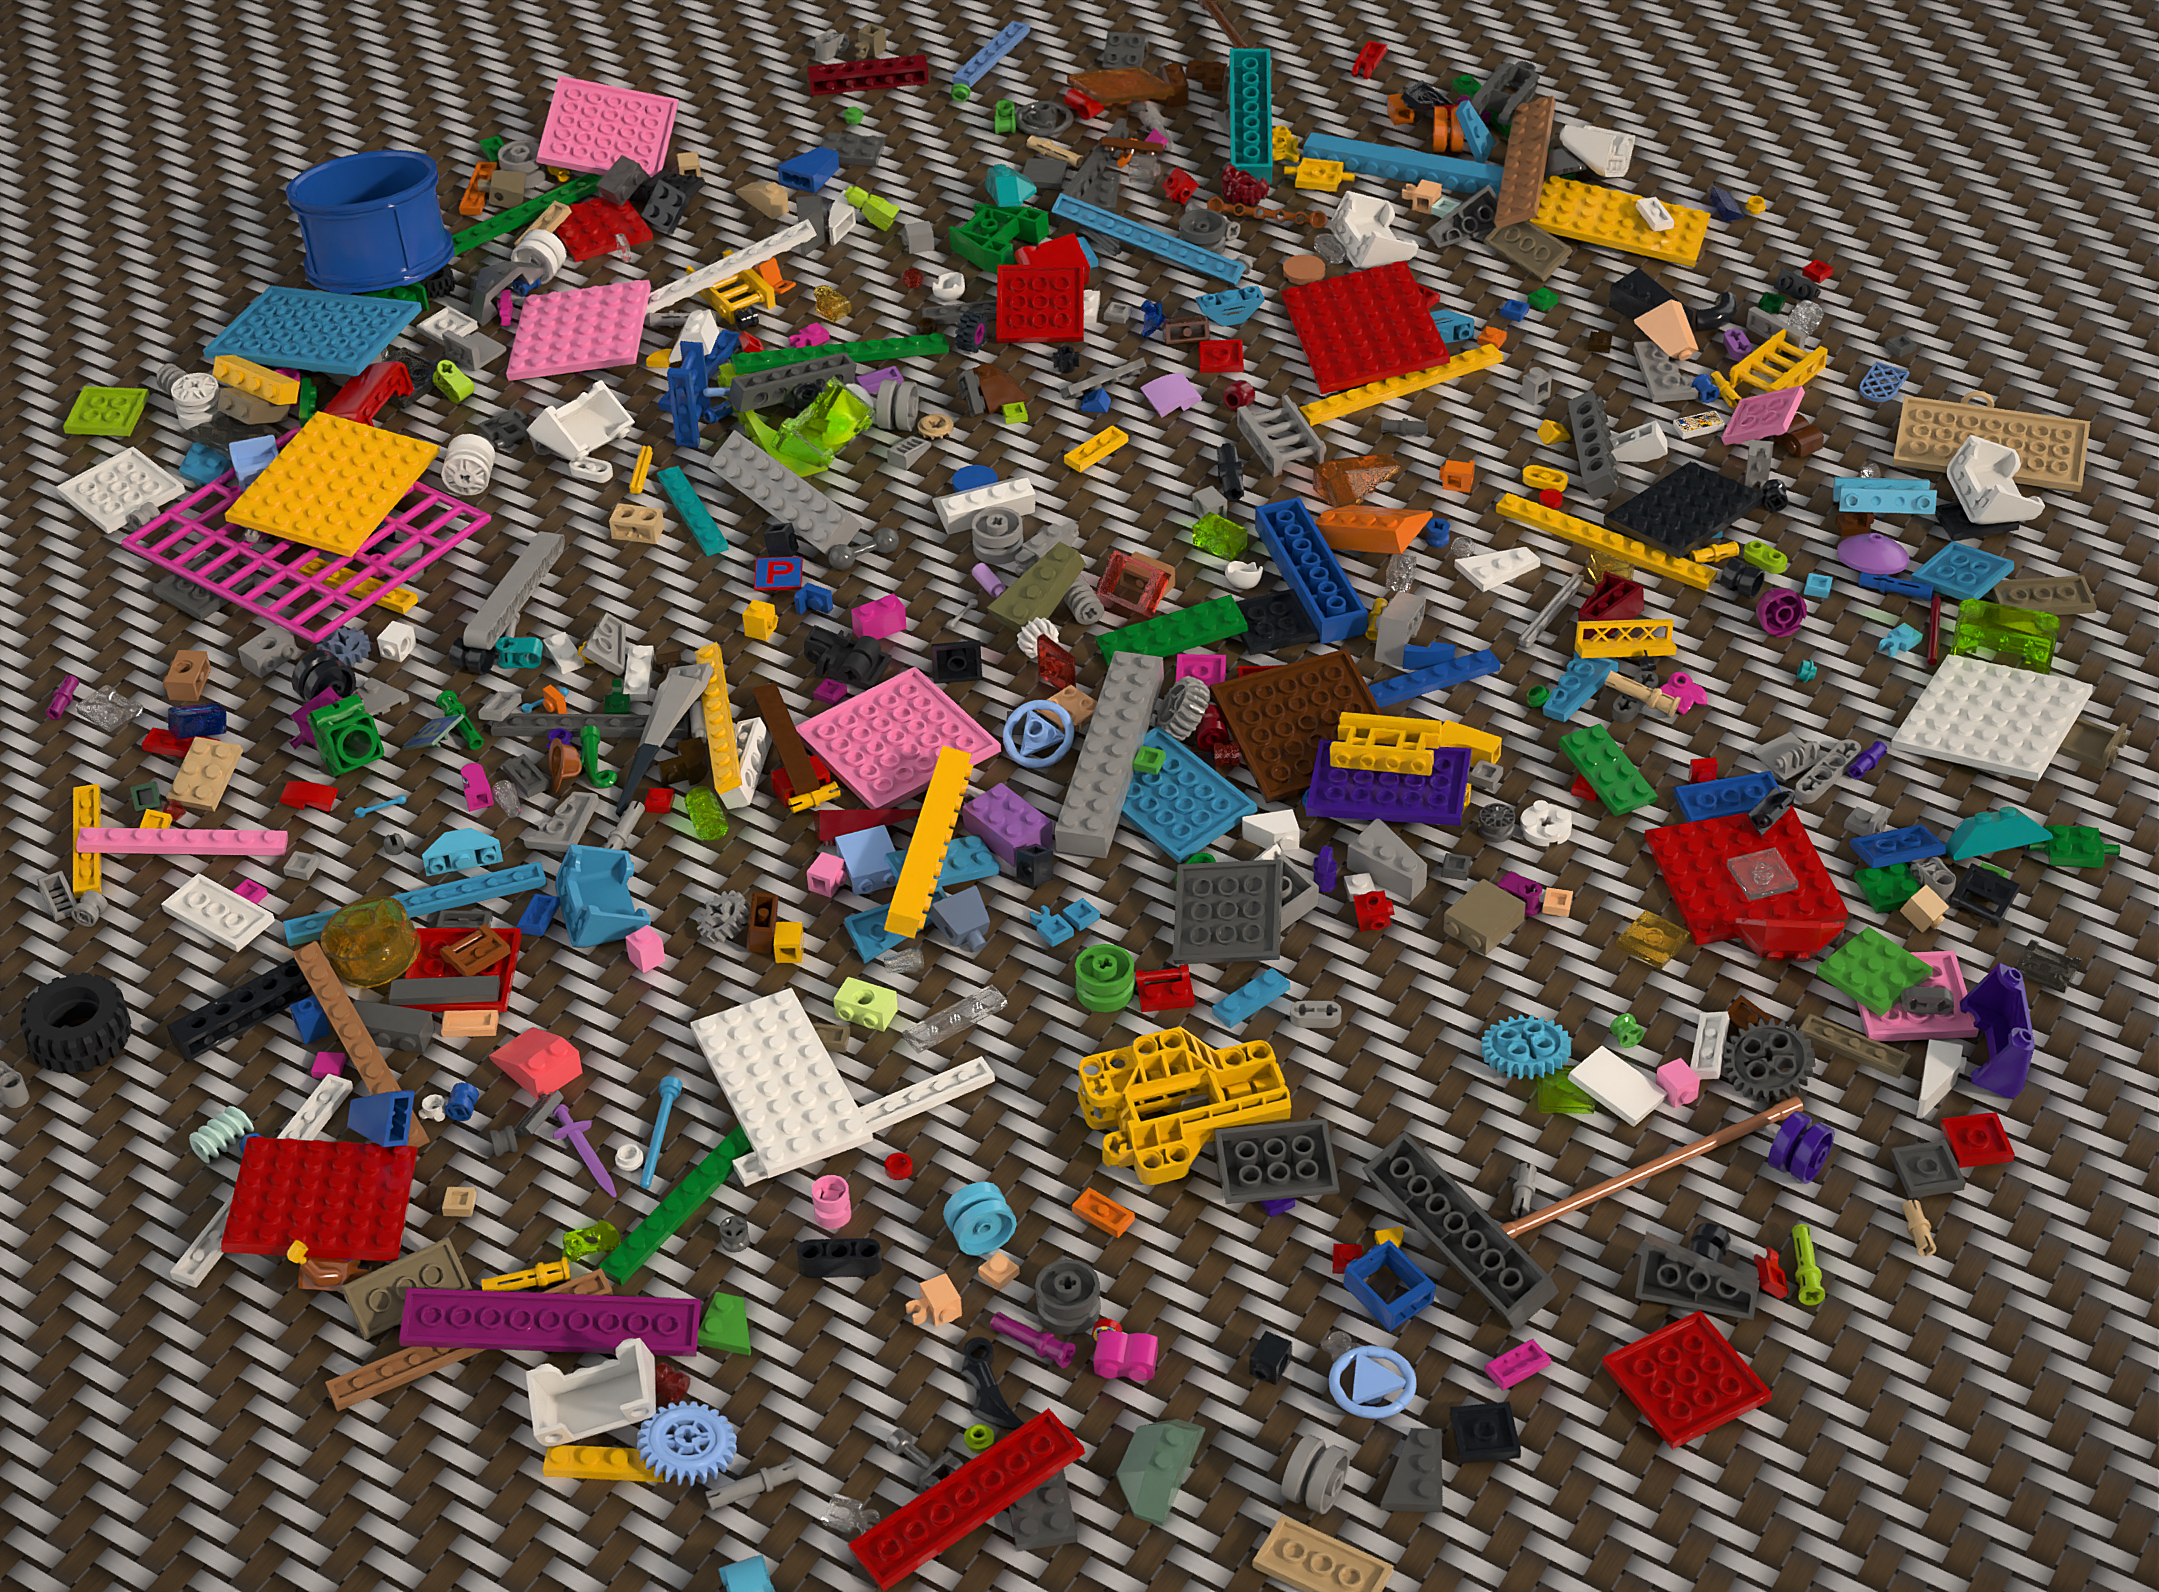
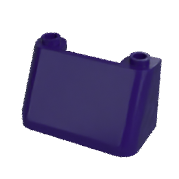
M1998 963L1959 1003L1962 1013L1966 1014L1969 1011L1976 1019L1973 1023L1974 1027L1985 1031L1990 1062L1987 1061L1981 1068L1977 1067L1971 1073L1972 1084L2013 1099L2024 1089L2035 1042L2023 976L2016 968Z

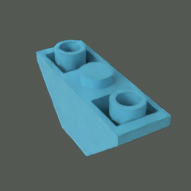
M472 828L445 832L422 854L426 876L503 862L499 840Z

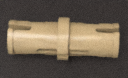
M1909 1200L1902 1205V1210L1908 1222L1907 1231L1915 1241L1918 1254L1924 1256V1248L1926 1256H1930L1936 1251V1245L1930 1234V1222L1925 1219L1920 1202L1914 1200V1208L1912 1200Z

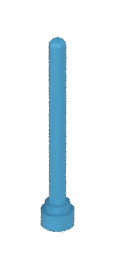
M672 1076L662 1078L659 1086L662 1100L640 1180V1186L643 1189H648L651 1186L672 1102L680 1096L682 1090V1082Z

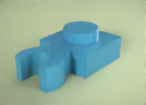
M1041 906V916L1036 915L1033 911L1030 912L1031 923L1037 926V933L1050 946L1054 947L1074 936V928L1059 914L1051 917L1048 907Z

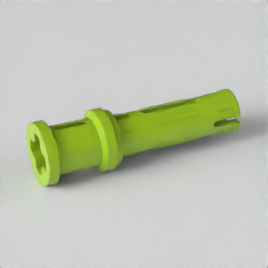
M1798 1224L1792 1228L1798 1263L1795 1278L1797 1283L1800 1284L1798 1296L1801 1303L1816 1305L1825 1298V1291L1820 1285L1822 1273L1815 1264L1810 1227H1807L1805 1224Z

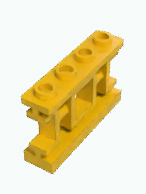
M1341 712L1340 725H1338V740H1346V742L1333 741L1331 743L1330 765L1341 768L1430 776L1434 764V750H1425V748L1438 749L1441 746L1442 721ZM1375 743L1396 745V747L1375 745Z

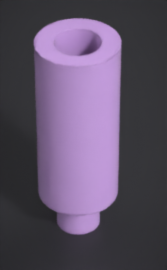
M979 563L973 568V577L993 598H997L1005 592V585L986 564Z

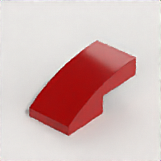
M289 781L279 802L300 810H304L305 806L309 805L330 813L339 789L313 782Z

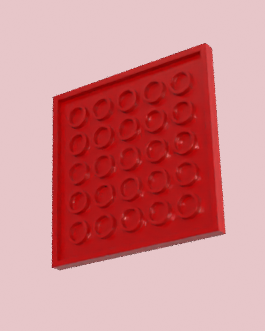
M1792 805L1762 836L1759 835L1747 817L1748 813L1645 830L1644 838L1695 945L1740 938L1733 931V924L1736 918L1828 922L1847 919L1848 910Z
M247 1137L222 1237L221 1252L287 1256V1252L294 1241L298 1240L308 1248L304 1257L394 1262L399 1260L418 1146L382 1147L377 1143L366 1144L348 1141L330 1142L294 1140L292 1138Z

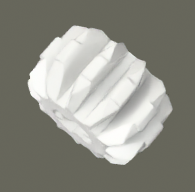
M1036 617L1033 622L1028 621V625L1021 627L1022 632L1017 635L1019 648L1030 658L1036 657L1039 659L1043 654L1048 655V651L1055 649L1053 645L1059 641L1057 638L1059 633L1056 627L1045 617L1042 619Z

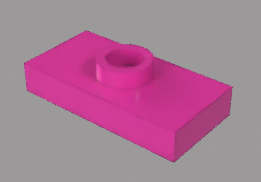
M1531 1339L1485 1364L1484 1371L1504 1391L1549 1366L1551 1358L1534 1339Z

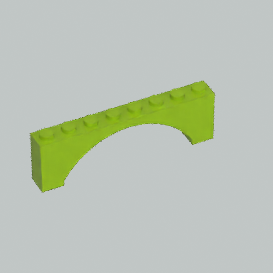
M731 363L719 366L720 375H717V382L719 387H731L732 378L752 373L735 374ZM731 403L733 412H737L740 425H744L747 438L751 437L752 443L799 477H804L828 470L827 453L819 439L814 441L779 433L765 425L754 413V409L740 413Z

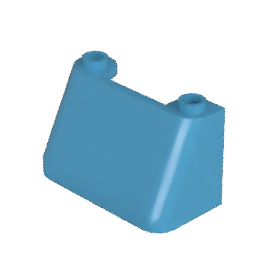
M570 844L557 873L555 888L557 896L560 897V907L573 947L587 948L626 939V936L646 925L650 927V915L646 909L638 908L635 912L628 890L627 882L629 877L631 878L634 874V863L631 862L628 851Z

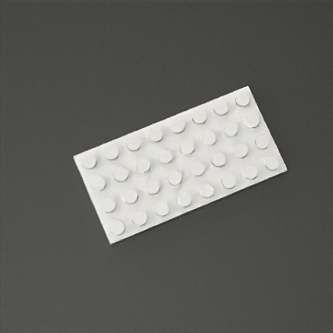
M792 988L690 1022L691 1030L768 1178L873 1141V1135Z

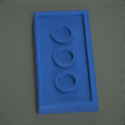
M1771 771L1674 787L1673 795L1686 822L1689 823L1748 813L1774 787H1777L1780 792L1781 790Z

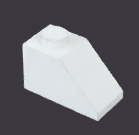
M1293 809L1242 817L1243 839L1265 849L1276 843L1282 851L1299 849L1300 830Z

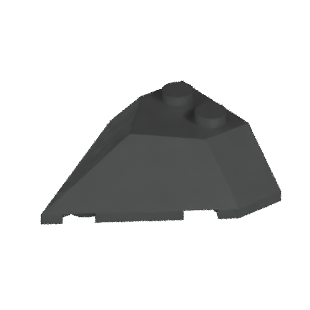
M1564 145L1554 146V150L1547 153L1544 178L1591 170V168Z
M505 261L470 273V318L478 321V324L483 327L498 314V311L490 301L515 278L531 285L546 271L533 263Z

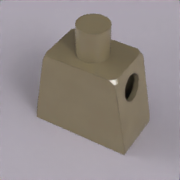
M494 170L491 180L479 179L477 191L490 193V204L512 209L523 203L526 172Z

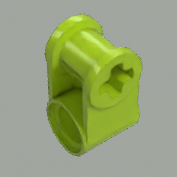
M442 360L438 363L437 371L433 374L432 380L451 402L458 404L475 391L473 382L453 362Z

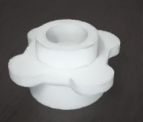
M440 1095L427 1096L422 1102L423 1109L419 1111V1117L421 1119L429 1118L435 1121H442L445 1118V1107L448 1100L443 1099Z

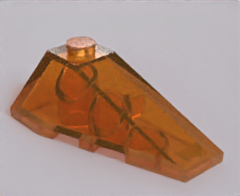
M1389 454L1332 459L1313 467V490L1333 508L1359 505L1365 495L1368 493L1372 494L1376 490V486L1390 479L1401 469V465Z

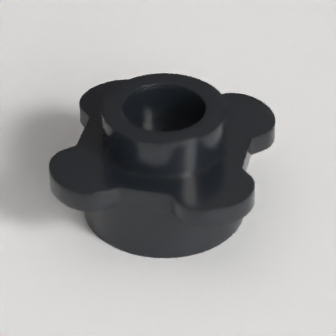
M1644 650L1645 655L1638 657L1641 671L1652 672L1657 670L1654 657H1648L1647 650Z

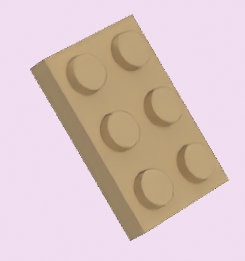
M195 737L166 797L167 801L170 804L215 812L243 752L241 745Z

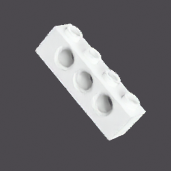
M760 717L740 721L735 728L734 735L742 785L719 795L727 809L742 808L750 805L772 742V738Z

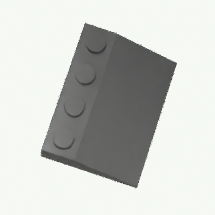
M1327 1119L1215 1129L1214 1151L1226 1204L1336 1194L1340 1192Z

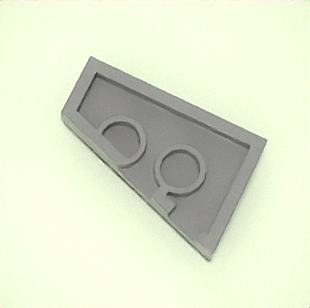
M606 612L600 618L580 654L603 666L605 670L620 676L625 671L626 623Z
M573 792L555 810L556 814L548 822L543 821L538 826L539 831L534 836L529 835L524 840L525 847L529 849L567 852L570 844L577 845L599 803L598 795L595 793Z

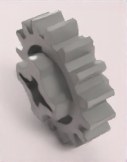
M731 890L729 894L725 891L722 892L720 898L715 895L714 901L706 903L707 909L700 911L702 918L697 920L699 924L697 930L708 942L711 941L713 944H716L720 940L724 943L727 936L732 939L734 933L742 930L740 925L747 923L748 920L745 916L750 914L748 910L750 904L741 893H736L734 890Z

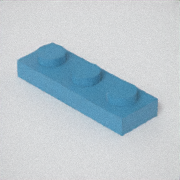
M1271 968L1212 1006V1014L1226 1026L1232 1028L1290 990V981L1274 968Z

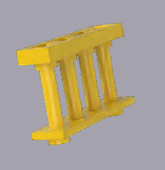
M730 249L724 251L723 259L734 254V252ZM690 265L686 267L687 276L696 272ZM751 268L742 270L729 279H723L712 287L704 288L697 292L731 325L735 323V310L742 309L756 302L762 303L767 309L776 306L774 288ZM735 282L741 284L722 293L717 291V289ZM745 292L752 294L733 303L728 301V299Z
M1782 329L1731 368L1729 373L1730 383L1735 387L1742 381H1745L1766 391V393L1802 386L1825 368L1828 349L1819 346L1810 353L1785 342L1787 330ZM1784 351L1802 361L1795 363L1778 355V353ZM1771 361L1789 371L1782 373L1765 365V363ZM1758 371L1776 381L1768 383L1752 375V373Z

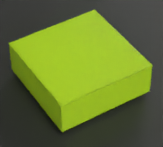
M1023 402L1001 405L1006 425L1028 421V415Z

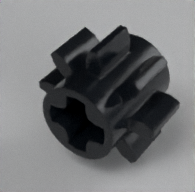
M1070 346L1060 347L1058 353H1053L1054 368H1058L1064 374L1072 373L1075 367H1079V352H1074V349Z

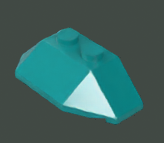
M996 164L993 168H988L985 188L999 207L1020 206L1024 200L1029 199L1037 192L1036 186L1028 177L1010 167H1006L1005 164Z
M2007 806L2000 808V811L1979 812L1974 817L1966 818L1957 824L1945 844L1946 855L1953 861L2050 840L2053 839V834L2017 808Z

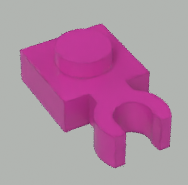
M502 290L501 299H497V308L502 319L501 326H510L513 313L511 291Z
M816 322L799 330V335L790 336L789 345H795V348H802L807 345L816 346L830 339L829 332Z

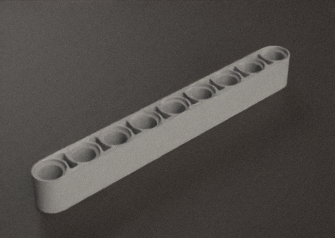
M538 532L467 625L463 637L466 647L490 650L562 554L565 546L564 535Z

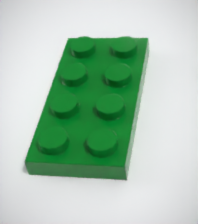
M1601 724L1560 737L1559 746L1615 817L1655 803L1658 795Z

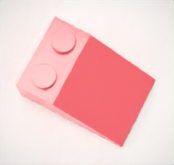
M531 1027L489 1055L491 1061L537 1101L543 1094L553 1093L583 1073L579 1051L563 1037Z

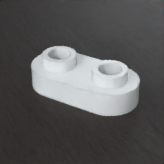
M585 457L580 462L577 460H570L569 462L570 473L578 478L604 483L613 476L612 465L606 461Z

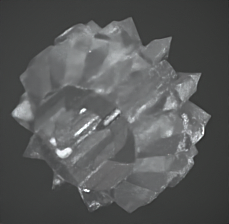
M1803 300L1796 305L1795 309H1792V313L1788 316L1787 324L1806 333L1807 338L1818 329L1824 314L1819 305Z

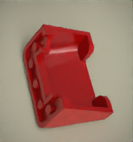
M398 361L369 364L361 374L352 376L323 410V413L374 427L372 418L391 395L409 397L414 391L405 364Z

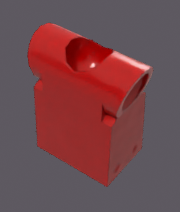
M1075 233L1038 244L1037 247L1025 246L1015 251L1014 256L1018 265L1084 264V285L1089 283L1090 264Z

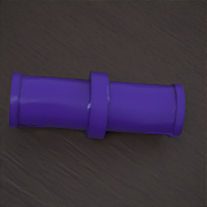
M1875 741L1868 750L1862 751L1858 755V760L1848 768L1849 775L1853 779L1859 780L1868 770L1874 769L1878 765V760L1887 753L1886 744L1881 741Z

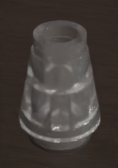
M508 780L496 783L492 788L493 799L505 811L508 817L514 818L520 815L522 809L516 786Z
M910 947L889 957H884L887 973H918L920 969H924L921 948L914 949V947Z

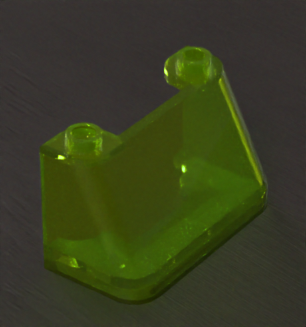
M835 376L826 384L825 392H820L815 401L794 420L787 418L781 424L771 444V447L777 452L819 468L823 466L828 467L835 459V455L861 430L867 431L874 422L871 418L876 410Z
M1974 598L1966 599L1959 606L1950 655L1962 657L1964 652L1971 650V653L1976 654L1978 646L2027 655L2026 664L2033 662L2037 666L2036 673L2049 675L2060 620L2049 612L2034 611Z

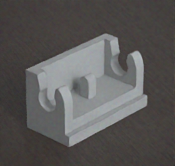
M1750 440L1745 486L1752 488L1754 484L1760 485V492H1762L1764 483L1769 479L1774 442Z

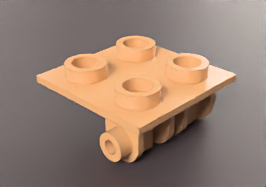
M1072 685L1047 699L1059 704L1070 714L1074 724V732L1075 730H1080L1081 727L1086 726L1092 720L1097 705L1096 700ZM1035 709L1056 723L1059 727L1058 730L1065 734L1061 718L1056 713L1050 710Z

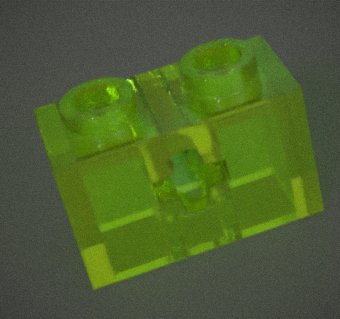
M1209 512L1193 525V544L1230 562L1247 548V529Z

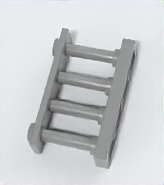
M1287 395L1283 396V408L1257 415L1251 414L1246 406L1237 408L1238 428L1273 477L1282 475V465L1285 462L1313 455L1319 465L1324 464V454L1326 453L1324 441L1318 438L1298 411L1296 403L1292 402ZM1281 417L1287 419V422L1268 427L1258 424ZM1292 429L1297 433L1276 440L1269 439L1268 437ZM1300 442L1306 445L1304 448L1285 453L1277 450L1278 448Z

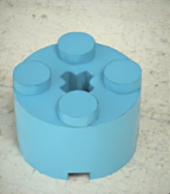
M762 1554L719 1568L723 1585L727 1588V1592H775L773 1585H771L770 1574Z

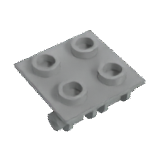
M1792 732L1751 750V753L1783 781L1814 767L1821 760L1817 755L1820 747L1816 741L1810 740L1804 744Z

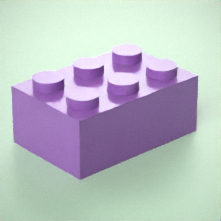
M999 783L962 806L964 829L971 835L978 834L989 849L1013 867H1016L1017 849L1033 844L1047 847L1053 843L1052 821L1003 783Z

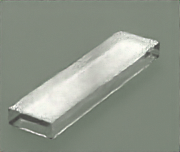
M991 984L904 1030L903 1038L919 1054L1007 1007V999Z

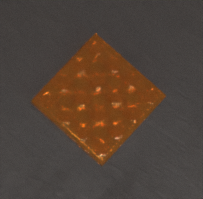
M1139 66L1067 75L1068 84L1072 85L1074 89L1083 92L1084 95L1090 96L1092 100L1098 101L1102 106H1111L1116 102L1129 104L1132 100L1146 102L1149 101V98L1166 99L1167 96H1173L1175 87Z

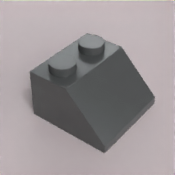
M821 195L796 197L798 223L808 219L817 235L808 242L800 243L801 256L808 255L825 243V234L829 233L828 221L823 220V216H827L826 203H822Z

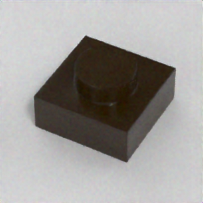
M1591 331L1588 351L1610 354L1613 334L1603 331Z
M680 651L655 655L656 667L662 666L663 670L677 667L676 663L681 661Z

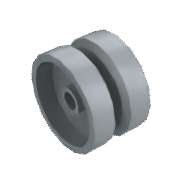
M519 140L510 142L500 148L498 152L500 170L526 172L524 189L540 185L547 176L545 164L537 163V154L540 147L538 143L530 140Z
M884 379L881 382L876 410L879 428L892 429L896 425L901 431H912L914 429L919 404L917 383L903 381L899 386L896 380Z
M991 507L977 513L972 519L973 553L984 563L993 565L1013 562L1015 555L1022 551V544H1024L1023 522L1019 513L1005 507Z
M1311 1434L1305 1435L1295 1448L1288 1462L1281 1486L1282 1496L1295 1503H1300L1306 1499V1505L1309 1509L1320 1514L1327 1513L1337 1499L1344 1484L1350 1464L1349 1451L1336 1445L1326 1449L1324 1440Z

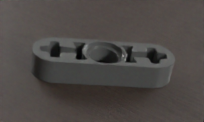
M1642 671L1633 679L1640 684H1644L1646 687L1658 688V676L1651 671ZM1621 693L1613 703L1612 717L1621 723L1630 722L1646 703Z

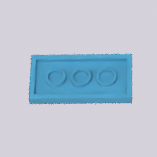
M978 834L953 839L950 841V844L944 843V845L948 846L944 861L939 860V862L943 863L939 878L934 877L933 879L938 880L936 887L998 875L1000 865ZM909 849L885 854V859L890 865L891 872L897 882Z

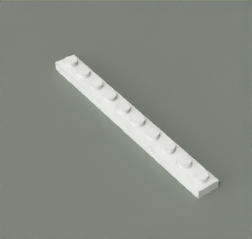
M807 219L651 292L645 316H649L650 313H655L661 308L671 306L676 301L685 297H690L704 288H710L723 279H729L742 270H748L759 262L767 261L776 254L790 250L793 246L808 242L811 238L817 236L813 226Z
M981 1056L859 1107V1110L871 1132L874 1133L995 1081V1075ZM755 1152L732 1161L733 1168L745 1187L767 1178Z
M328 1073L277 1139L292 1138L294 1140L313 1141L353 1090L352 1081ZM233 1193L170 1271L173 1280L197 1288L223 1255L221 1252V1242Z

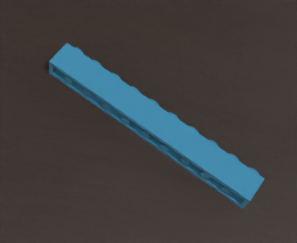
M1311 132L1304 144V158L1344 162L1343 170L1416 184H1419L1421 180L1442 184L1443 189L1474 194L1485 186L1490 185L1499 198L1504 167Z

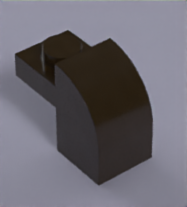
M701 737L677 742L678 757L658 762L660 781L663 786L685 780L688 781L689 786H693L702 781L708 772L706 750Z

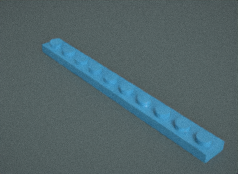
M1062 193L1059 194L1051 210L1056 216L1234 286L1237 285L1245 269L1242 263Z
M541 861L287 920L283 921L288 945L293 946L547 886Z

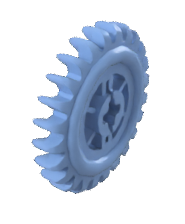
M680 1401L679 1406L669 1403L667 1409L664 1407L657 1408V1414L655 1413L654 1416L641 1423V1430L637 1434V1450L641 1451V1461L647 1458V1470L656 1465L655 1477H658L665 1470V1480L667 1483L675 1474L677 1475L679 1486L684 1476H688L690 1485L693 1486L696 1475L705 1484L707 1472L712 1475L713 1479L717 1478L718 1468H720L722 1473L726 1472L727 1463L729 1465L732 1464L733 1455H735L737 1450V1436L733 1433L734 1427L731 1424H727L728 1418L725 1416L718 1417V1410L713 1409L709 1411L706 1404L698 1407L697 1402L692 1401L690 1405H687L685 1401ZM673 1430L674 1434L667 1435L669 1431ZM707 1446L704 1451L700 1450V1447Z

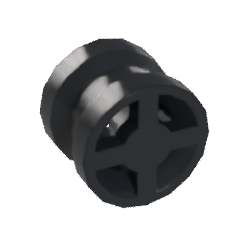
M752 305L747 306L744 310L738 309L734 311L735 322L741 331L746 330L749 326L755 327L759 325L757 312Z

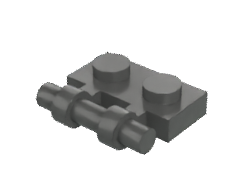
M517 407L478 424L479 432L490 442L494 441L496 449L508 448L513 445V442L530 437L527 432L529 426H526L529 424L528 417Z

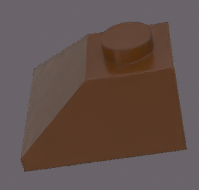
M990 363L972 368L973 373L977 374L979 378V396H983L985 410L989 414L1002 411L1001 405L1029 402L1027 394L1012 376Z

